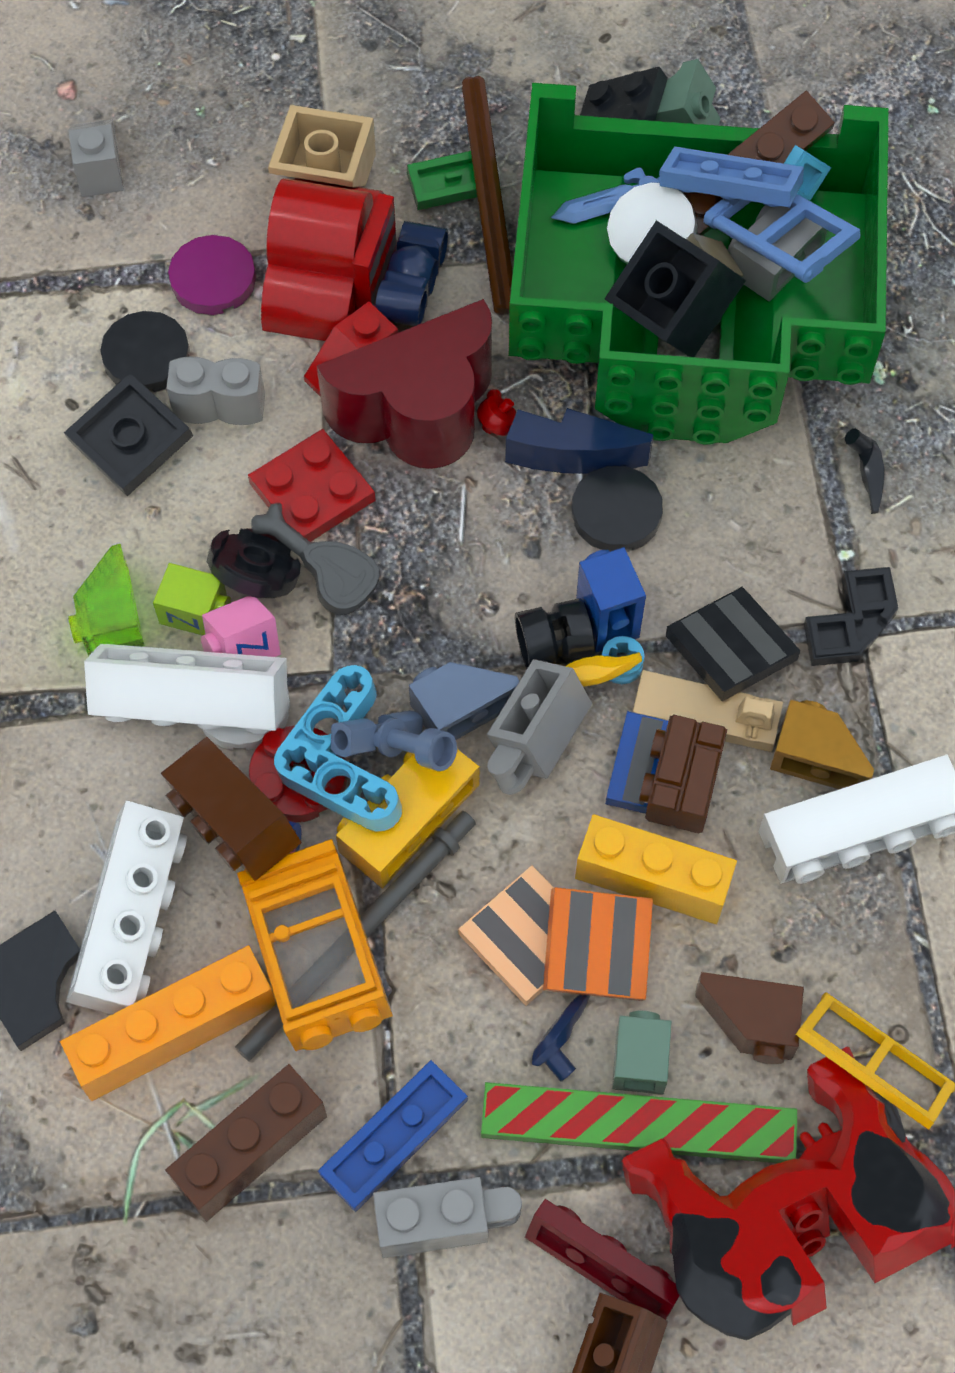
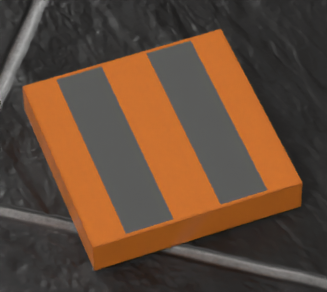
M558 887L551 889L543 991L636 1001L646 1000L653 899Z

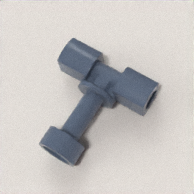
M411 710L381 715L378 717V724L369 719L361 718L331 725V750L339 757L371 753L376 751V747L382 755L387 757H396L402 751L415 754V759L420 766L436 771H444L451 766L456 757L457 743L455 737L446 731L428 728L422 732L423 718L420 714Z

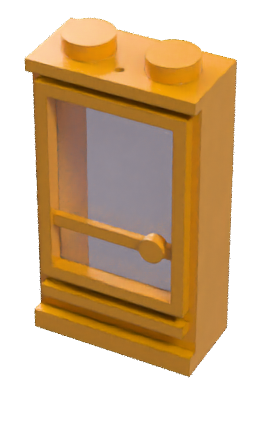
M332 839L288 854L256 881L245 870L237 873L282 1019L284 1032L295 1051L322 1048L328 1045L334 1037L351 1031H369L380 1025L382 1020L393 1016L342 861Z

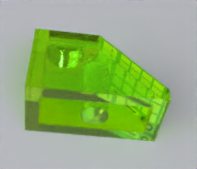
M121 544L112 545L74 594L76 614L68 616L74 643L83 642L88 657L100 644L145 646L128 564Z

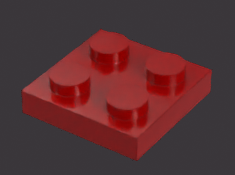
M324 429L319 430L248 474L250 485L268 508L273 503H281L285 522L310 542L376 501L375 491Z

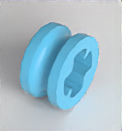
M619 636L609 640L603 647L602 656L617 657V653L631 655L639 652L642 656V662L624 674L610 680L611 682L629 684L640 676L645 656L642 646L635 639Z

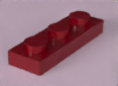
M544 1199L534 1214L525 1235L526 1239L617 1299L637 1305L665 1320L667 1319L680 1296L677 1293L676 1283L665 1270L658 1266L645 1264L628 1253L620 1241L608 1235H601L582 1223L574 1211L565 1206H556L547 1199Z

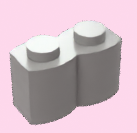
M182 357L170 361L167 392L172 412L183 422L203 424L219 419L233 425H250L263 421L265 390L259 363L243 358L224 359L214 363L200 357Z

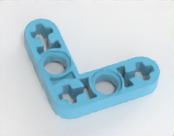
M350 665L339 669L331 677L278 748L274 756V765L282 783L288 788L366 829L375 832L385 831L399 822L402 815V804L395 787L389 782L336 756L331 750V734L320 736L313 732L315 725L322 719L333 718L338 722L361 719L365 717L373 706L377 690L369 671L361 666ZM359 684L361 685L362 691H351L346 696L344 690L347 687L355 689ZM343 705H345L347 712L342 710ZM305 758L309 769L315 772L314 778H312L309 770L301 766H296L291 771L289 764L292 761L300 763ZM346 776L351 779L349 787L340 794H330L325 791L327 782L333 777ZM362 791L365 798L375 804H380L385 799L388 807L385 810L377 807L371 813L367 801L360 797Z

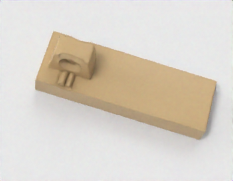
M643 670L633 713L668 721L669 717L675 714L695 719L699 723L704 721L724 726L728 729L725 742L772 752L783 702L759 698L742 692L722 702L707 684Z

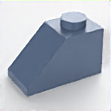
M449 662L438 669L436 667L425 669L414 678L413 683L409 684L410 705L415 712L422 716L423 725L426 729L435 728L449 732L457 740L498 717L520 680L517 676Z

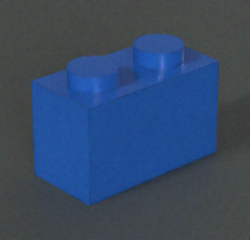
M625 547L611 552L609 550H599L590 554L585 560L579 562L576 599L581 598L584 602L592 628L595 652L603 650V647L609 640L615 637L640 638L646 594Z

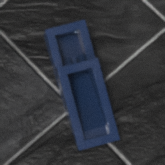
M569 408L566 409L562 422L518 409L506 437L505 462L534 470L573 474H589L606 466H627L634 469L648 466L654 435Z

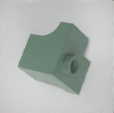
M699 59L683 62L678 72L667 79L655 121L719 126L721 118L712 105L716 86Z

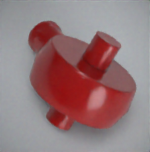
M492 389L487 393V398L481 402L477 410V416L483 424L482 429L486 433L507 436L517 413L513 408L514 402L509 398L502 399L501 392L497 389Z

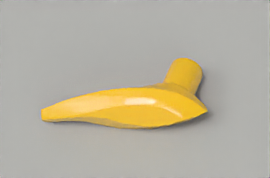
M640 652L621 657L598 655L576 660L566 665V667L574 669L583 687L592 686L624 674L642 662V656Z

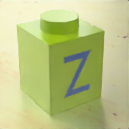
M169 563L154 598L153 605L159 624L203 636L205 635L202 615L231 603V597L227 596L225 585L213 574Z

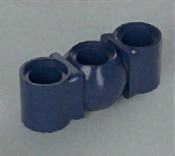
M404 221L397 241V251L393 252L388 271H386L384 279L380 283L375 307L390 322L412 327L422 324L428 305V296L433 292L436 276H438L439 268L442 267L445 259L449 236L448 229Z

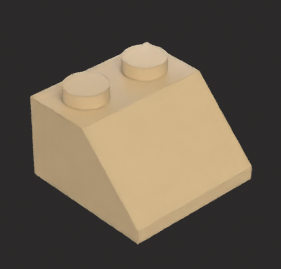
M290 105L268 166L269 174L349 187L366 186L376 156L374 119Z

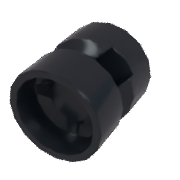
M581 598L556 603L553 605L551 612L548 613L542 607L515 613L517 639L526 669H528L533 659L556 664L558 658H562L566 663H571L582 658L594 656L595 648L592 628L586 607ZM554 630H561L563 639L556 641Z

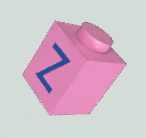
M246 596L202 615L205 635L201 636V644L204 652L268 657L281 655L275 617L256 597Z

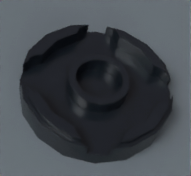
M152 311L127 314L114 322L103 336L100 349L106 374L116 385L131 373L147 389H152L153 392L167 388L170 361L189 357L190 351L186 332L175 319L161 312Z
M606 466L590 472L579 482L572 496V518L578 534L591 546L601 550H609L611 552L623 547L625 549L632 547V550L643 547L655 536L662 521V496L656 484L643 472L627 466Z
M246 528L240 529L239 534L229 535L230 529L221 531L212 539L206 562L211 573L224 585L239 593L256 598L281 597L288 595L295 588L300 575L301 563L298 557L294 560L290 556L291 550L275 537L269 534H255L252 529Z

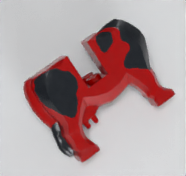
M845 1047L841 1049L849 1056L854 1058L850 1047ZM828 1057L811 1064L807 1069L808 1090L817 1104L826 1107L838 1118L840 1130L833 1132L827 1123L822 1122L818 1126V1131L822 1138L816 1142L809 1132H802L800 1134V1141L806 1150L799 1159H791L763 1168L738 1185L727 1196L717 1194L691 1172L685 1160L675 1158L665 1139H660L622 1159L625 1182L632 1194L649 1196L657 1202L662 1212L665 1226L670 1233V1253L673 1256L677 1293L692 1314L703 1323L727 1336L749 1340L770 1330L790 1314L791 1323L794 1326L827 1309L825 1282L809 1257L817 1254L825 1246V1238L830 1236L829 1215L874 1283L950 1244L951 1249L955 1247V1188L948 1177L907 1139L896 1106Z

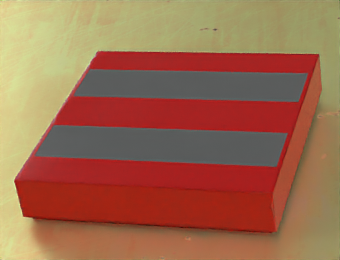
M381 193L376 196L353 258L352 269L356 310L369 301L375 306L380 283L384 279L386 271H388L393 252L397 251L394 196Z

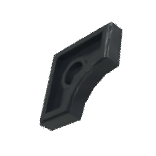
M56 911L51 912L0 944V1020L20 1051L65 1024L59 1008L60 985L68 969L78 960L80 948Z

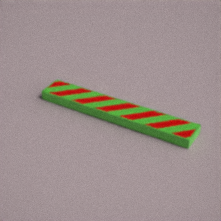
M485 1082L481 1138L637 1151L660 1139H665L675 1155L781 1163L796 1159L797 1109Z

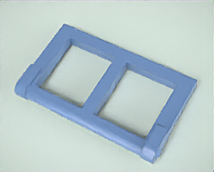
M798 194L789 208L791 210L759 235L753 234L730 220L734 214L751 201L722 199L704 215V223L720 230L791 272L804 283L812 280L823 271V267L860 239L859 228ZM807 218L832 232L835 236L801 262L772 244Z

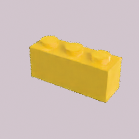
M457 749L453 763L444 771L422 767L417 763L415 754L406 752L403 758L404 764L394 775L386 774L381 778L395 787L402 804L400 820L392 828L375 832L345 817L340 821L337 827L338 833L336 834L339 853L382 889L480 785V766ZM385 799L380 804H375L371 801L367 802L371 813L377 807L384 810L388 807Z
M593 814L577 858L575 879L626 896L652 898L654 905L717 925L737 860Z

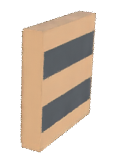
M533 865L458 929L460 937L525 1006L543 992L551 889L554 888Z

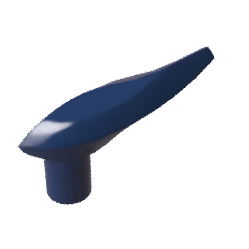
M580 994L554 1022L533 1051L532 1065L540 1066L545 1063L560 1082L576 1069L560 1048L569 1040L573 1026L582 1015L590 995Z

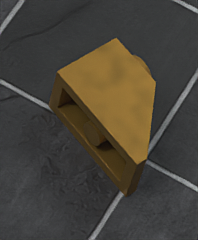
M790 699L770 770L836 789H842L872 779L874 768L837 712L827 710L825 706L818 702L809 700L798 702Z

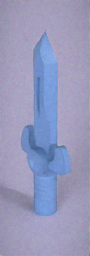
M642 168L633 169L624 175L623 181L626 184L565 201L551 218L574 224L608 214L612 211L619 198L628 191L647 183H660V177L645 176ZM637 183V185H633V186L627 185V184Z

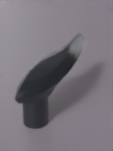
M853 428L847 432L844 440L847 445L859 454L861 477L869 494L871 514H876L879 512L885 479L882 452L876 441L864 435L860 430Z

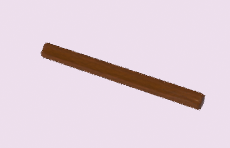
M481 76L466 77L462 81V92L493 309L496 314L504 315L509 314L513 270L484 78Z

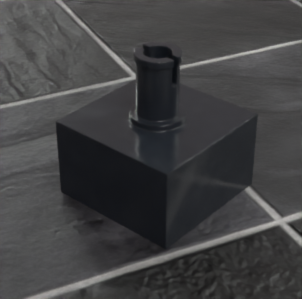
M656 220L604 299L689 357H695L715 326L721 321L723 314L746 280L718 259Z

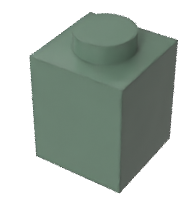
M632 1011L629 1013V1016L620 1015L616 1032L612 1089L664 1094L668 1082L672 1021L660 1020L659 1014L650 1011Z

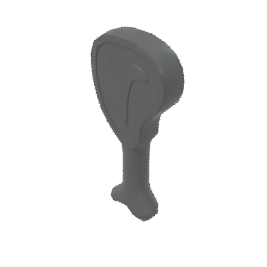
M281 503L271 504L266 514L255 515L252 518L251 527L255 534H269L300 556L304 567L315 577L317 596L322 606L329 612L336 615L353 613L362 607L375 591L379 582V567L371 557L361 550L336 541L310 542L285 522Z

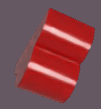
M283 178L280 180L273 196L267 229L268 266L261 302V324L263 331L326 341L333 328L356 311L352 261L375 198L379 193L384 194L383 191L295 178V180Z

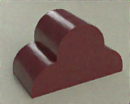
M479 300L317 365L322 411L328 425L336 434L352 442L376 443L386 440L393 453L399 459L415 467L426 469L440 468L459 460L468 451L473 442L475 433V402L486 392L492 376V317L485 300Z

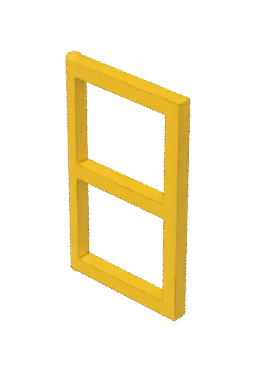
M827 992L822 995L820 1003L795 1034L928 1130L936 1121L951 1093L955 1092V1083ZM828 1009L880 1044L866 1066H863L813 1030ZM889 1051L941 1088L928 1111L875 1074V1071Z

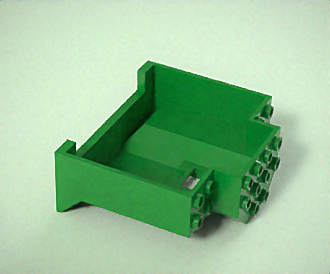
M532 83L510 295L508 356L521 357L526 360H566L573 364L585 362L598 363L595 410L618 424L653 434V440L667 441L670 439L689 440L703 445L729 443L776 424L788 377L799 381L815 379L839 381L847 385L858 383L870 384L886 333L889 108L844 105L837 134L827 133L806 151L831 167L810 201L859 228L860 239L823 267V271L809 282L804 283L794 276L770 301H767L743 285L721 318L719 359L657 355L658 336L604 299L627 265L620 260L610 245L607 231L610 213L574 224L552 219L551 217L565 201L626 184L623 181L624 175L633 169L642 168L645 176L660 177L659 171L674 146L728 155L759 128L575 115L576 86ZM630 183V184H627V185L633 186V185H637V183ZM751 201L734 214L730 220L748 230L755 223L759 212L765 205ZM713 228L703 235L721 241L727 250L733 239L720 230ZM827 230L824 244L834 237L835 234Z

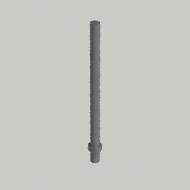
M461 811L445 829L438 828L432 834L433 841L360 916L367 938L447 854L453 856L460 849L458 843L476 825L475 820L467 812ZM349 929L288 991L293 1009L304 1005L355 951ZM277 1003L235 1046V1049L246 1060L250 1061L283 1027Z

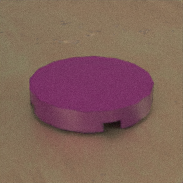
M219 235L197 237L182 245L172 257L168 270L171 288L175 293L176 299L182 306L199 314L217 315L224 313L223 309L234 306V309L239 307L252 294L256 282V272L250 252L240 242L230 237Z

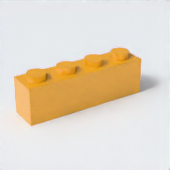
M248 945L61 1040L60 1043L81 1088L92 1102L272 1009L276 1002L272 989Z

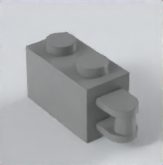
M533 659L488 731L487 736L495 747V751L487 763V768L503 793L512 795L520 792L527 784L531 775L547 779L591 707L592 702L573 668Z
M480 1177L373 1193L382 1258L488 1243V1229L515 1224L520 1218L522 1207L521 1197L516 1190L510 1187L482 1190Z

